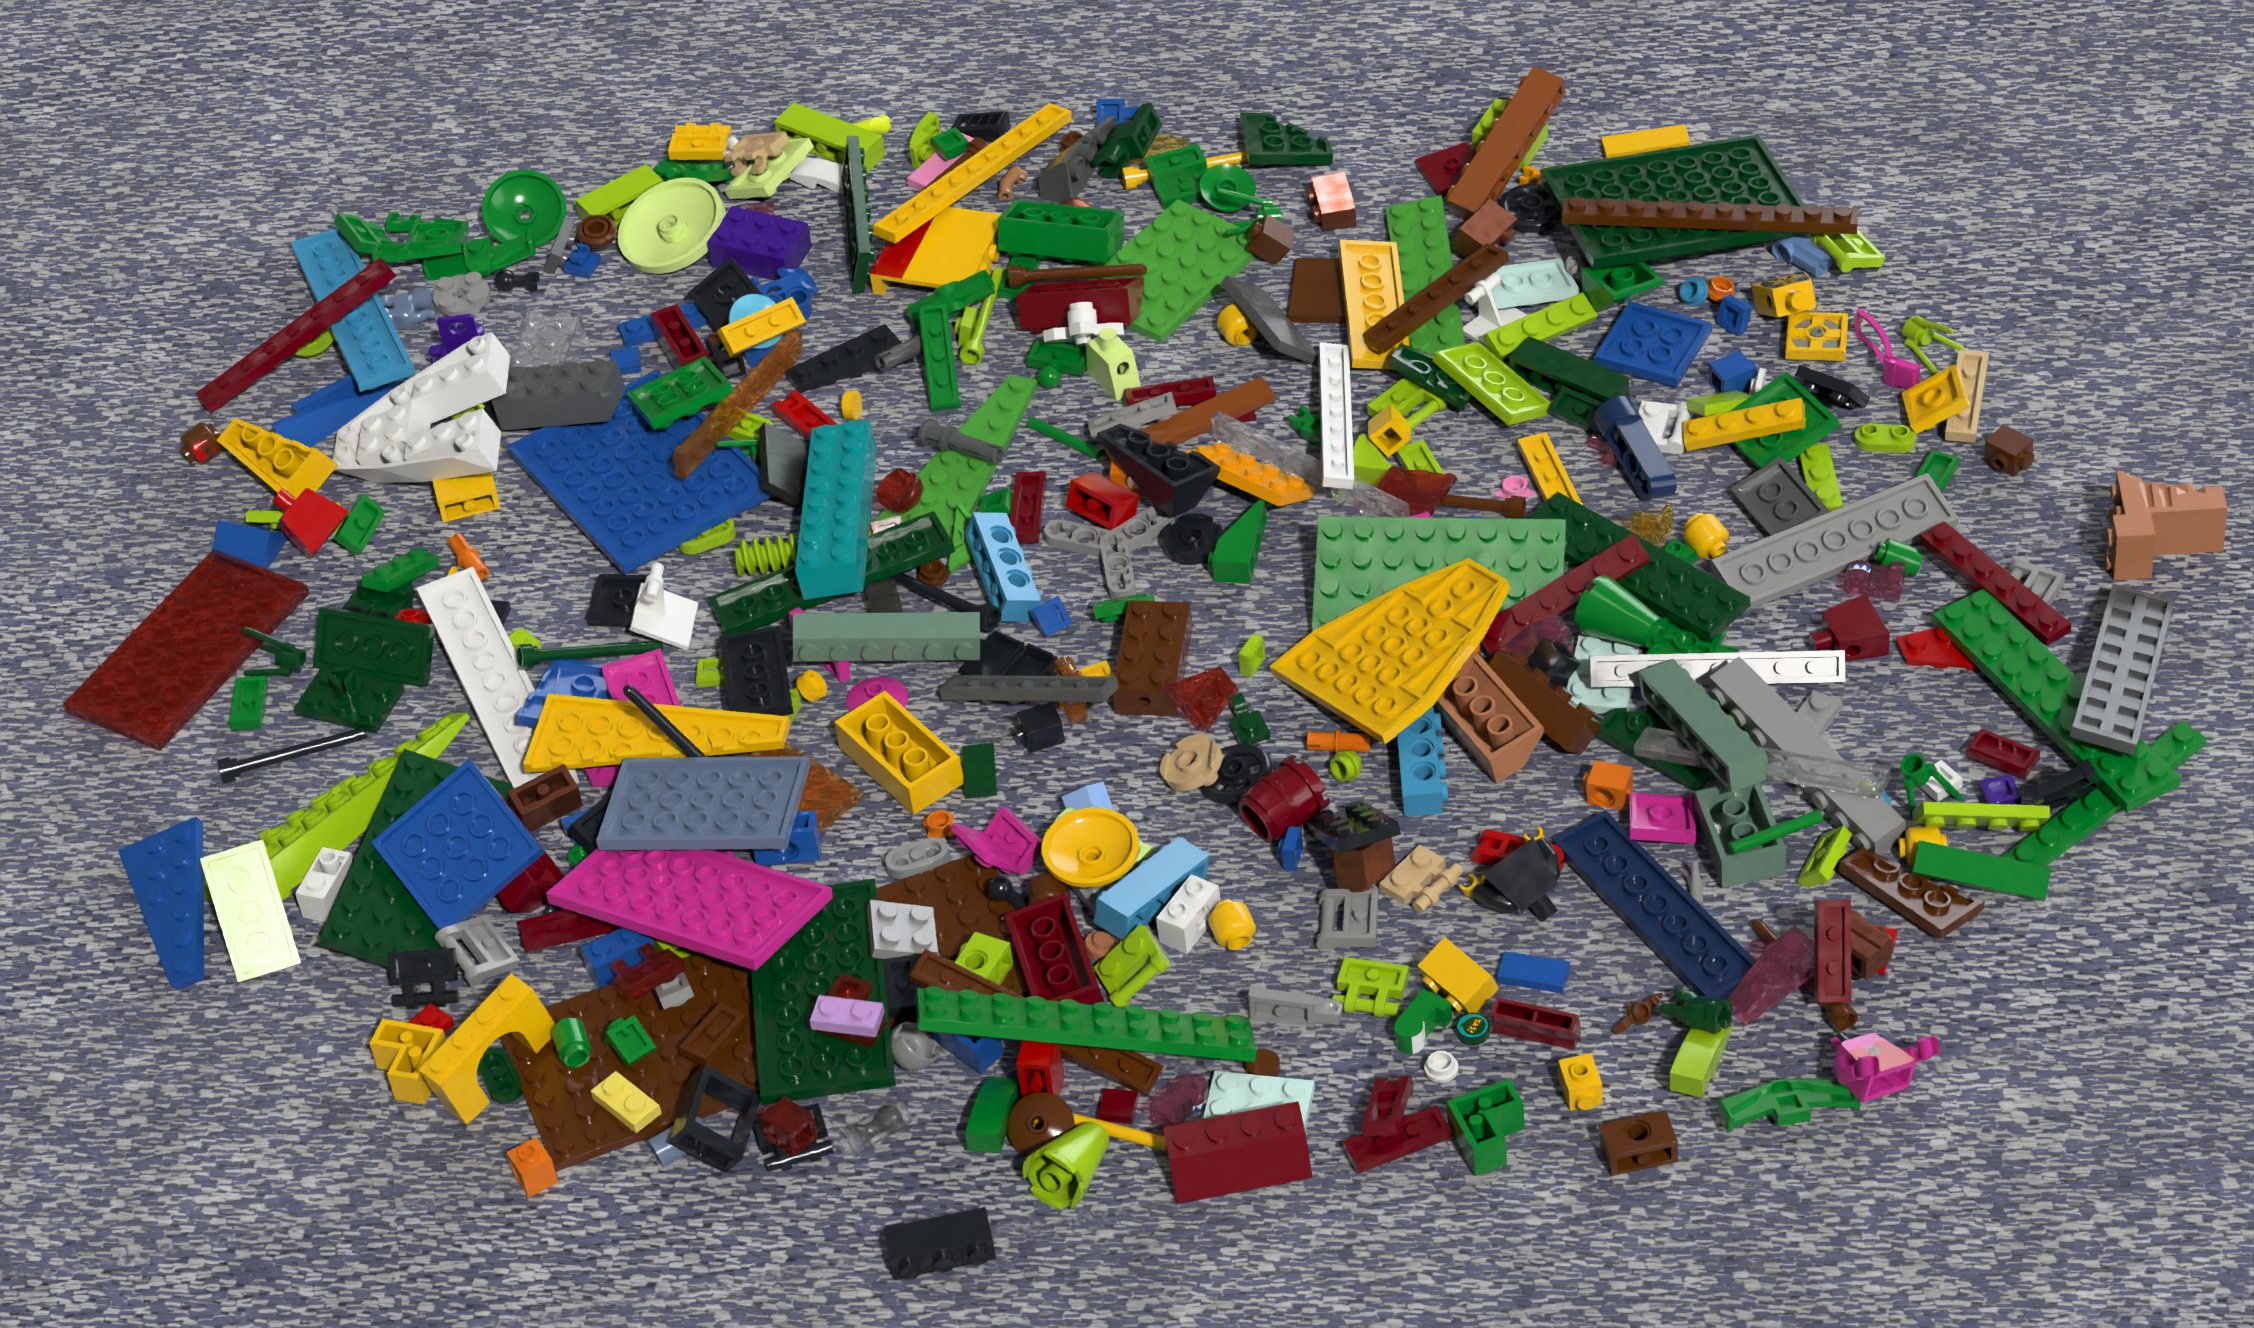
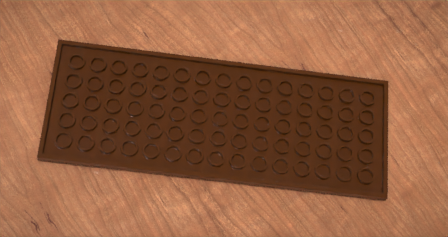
M976 853L877 888L878 901L933 907L938 953L954 963L959 956L962 945L968 943L974 932L1009 942L1013 966L1004 978L1001 986L1025 998L1031 996L1004 915L1017 909H1014L1012 904L1006 900L1001 902L993 900L988 894L990 880L1000 876L995 866L991 868L983 866L975 859ZM698 952L545 1007L555 1024L564 1018H577L583 1022L590 1042L591 1053L589 1061L580 1067H568L559 1059L553 1037L536 1054L515 1039L511 1032L500 1036L503 1047L520 1076L524 1098L545 1149L552 1158L555 1172L650 1138L674 1125L688 1080L702 1067V1065L682 1056L679 1046L720 1002L745 1014L748 1024L709 1067L719 1070L723 1075L748 1086L751 1090L760 1094L751 969ZM684 972L695 997L688 999L681 1006L663 1009L653 985ZM917 1014L889 1017L891 1031L903 1022L917 1024ZM635 1015L655 1044L656 1049L655 1052L627 1068L612 1045L607 1047L603 1041L606 1031H608L606 1028L612 1022L621 1017L626 1020ZM925 1031L927 1036L932 1034L930 1031ZM615 1071L660 1105L662 1114L638 1133L632 1131L592 1098L591 1090ZM704 1092L696 1117L702 1119L732 1107Z

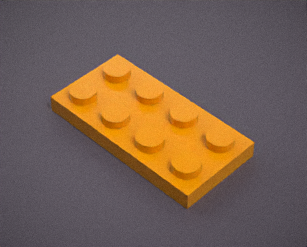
M1215 442L1214 445L1198 446L1197 449H1193V451L1203 454L1221 467L1217 479L1280 507L1308 500L1313 495L1315 487L1304 483L1305 480L1303 478L1281 473L1280 468L1275 465L1261 464L1255 461L1256 458L1253 455L1237 453L1231 450L1232 447L1226 443ZM1188 450V451H1184V452L1187 453V454H1189L1192 450Z

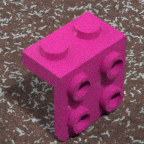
M1003 806L999 808L984 832L954 823L951 827V830L958 836L956 841L963 847L973 850L976 853L975 859L987 868L996 866L1007 874L1012 872L1022 875L1026 874L1042 851L1043 840L1009 808Z

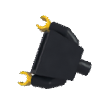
M1537 827V837L1530 838L1525 833V843L1482 875L1480 880L1483 884L1478 881L1474 874H1469L1468 878L1473 884L1469 887H1464L1460 884L1459 887L1466 897L1475 898L1484 905L1506 914L1515 913L1520 916L1532 907L1542 922H1544L1558 911L1547 896L1558 886L1557 880L1560 877L1558 853L1544 838L1542 828Z

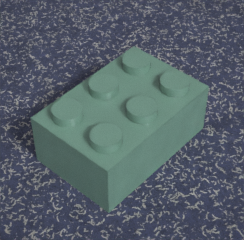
M1760 782L1733 793L1724 785L1695 791V819L1722 888L1786 875V847L1782 837L1736 855H1732L1728 848V843L1777 825Z

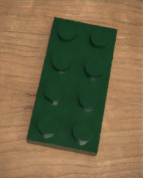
M326 606L319 607L313 668L320 669L321 666L335 669L340 666H349L356 674L410 685L428 686L435 625Z

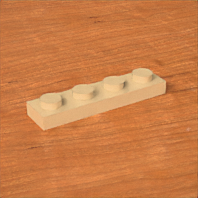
M1963 350L1958 352L1956 366L1961 372L1970 406L1961 413L1947 418L1945 440L1976 443L1989 363V353Z

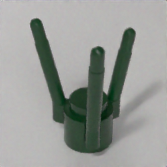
M247 626L243 627L242 630L245 633L279 647L278 649L261 643L248 642L249 646L276 654L275 663L277 666H280V669L244 671V676L280 675L290 677L292 672H301L300 666H304L307 655L305 650L295 648L294 644L285 643Z

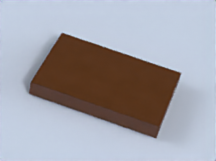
M1296 258L1288 318L1292 323H1346L1339 258Z

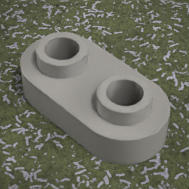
M929 837L894 848L885 857L887 872L895 879L910 877L946 864L949 860L947 843L938 837Z

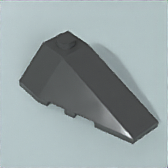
M1110 115L1052 159L1044 171L1039 173L1037 187L1040 188L1041 199L1060 203L1068 198H1077L1098 167V165L1094 166L1093 160L1116 125L1115 116Z

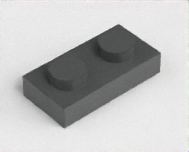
M565 216L543 272L555 274L558 265L563 267L570 252L565 250V247L571 249L577 235L576 232L572 231L576 220Z

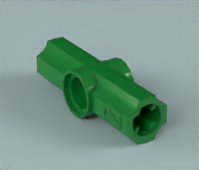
M982 270L959 282L953 281L934 290V294L908 305V314L916 328L920 329L918 307L947 303L948 316L952 317L964 312L966 306L968 307L994 294V283L987 271Z

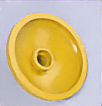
M1082 808L1065 814L1049 827L1042 841L1043 861L1048 871L1063 883L1076 887H1098L1116 881L1132 868L1139 854V837L1133 823L1124 815L1106 808Z

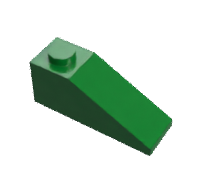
M1258 500L1217 540L1215 551L1210 552L1208 558V569L1213 570L1214 581L1241 584L1251 583L1267 523L1265 500Z

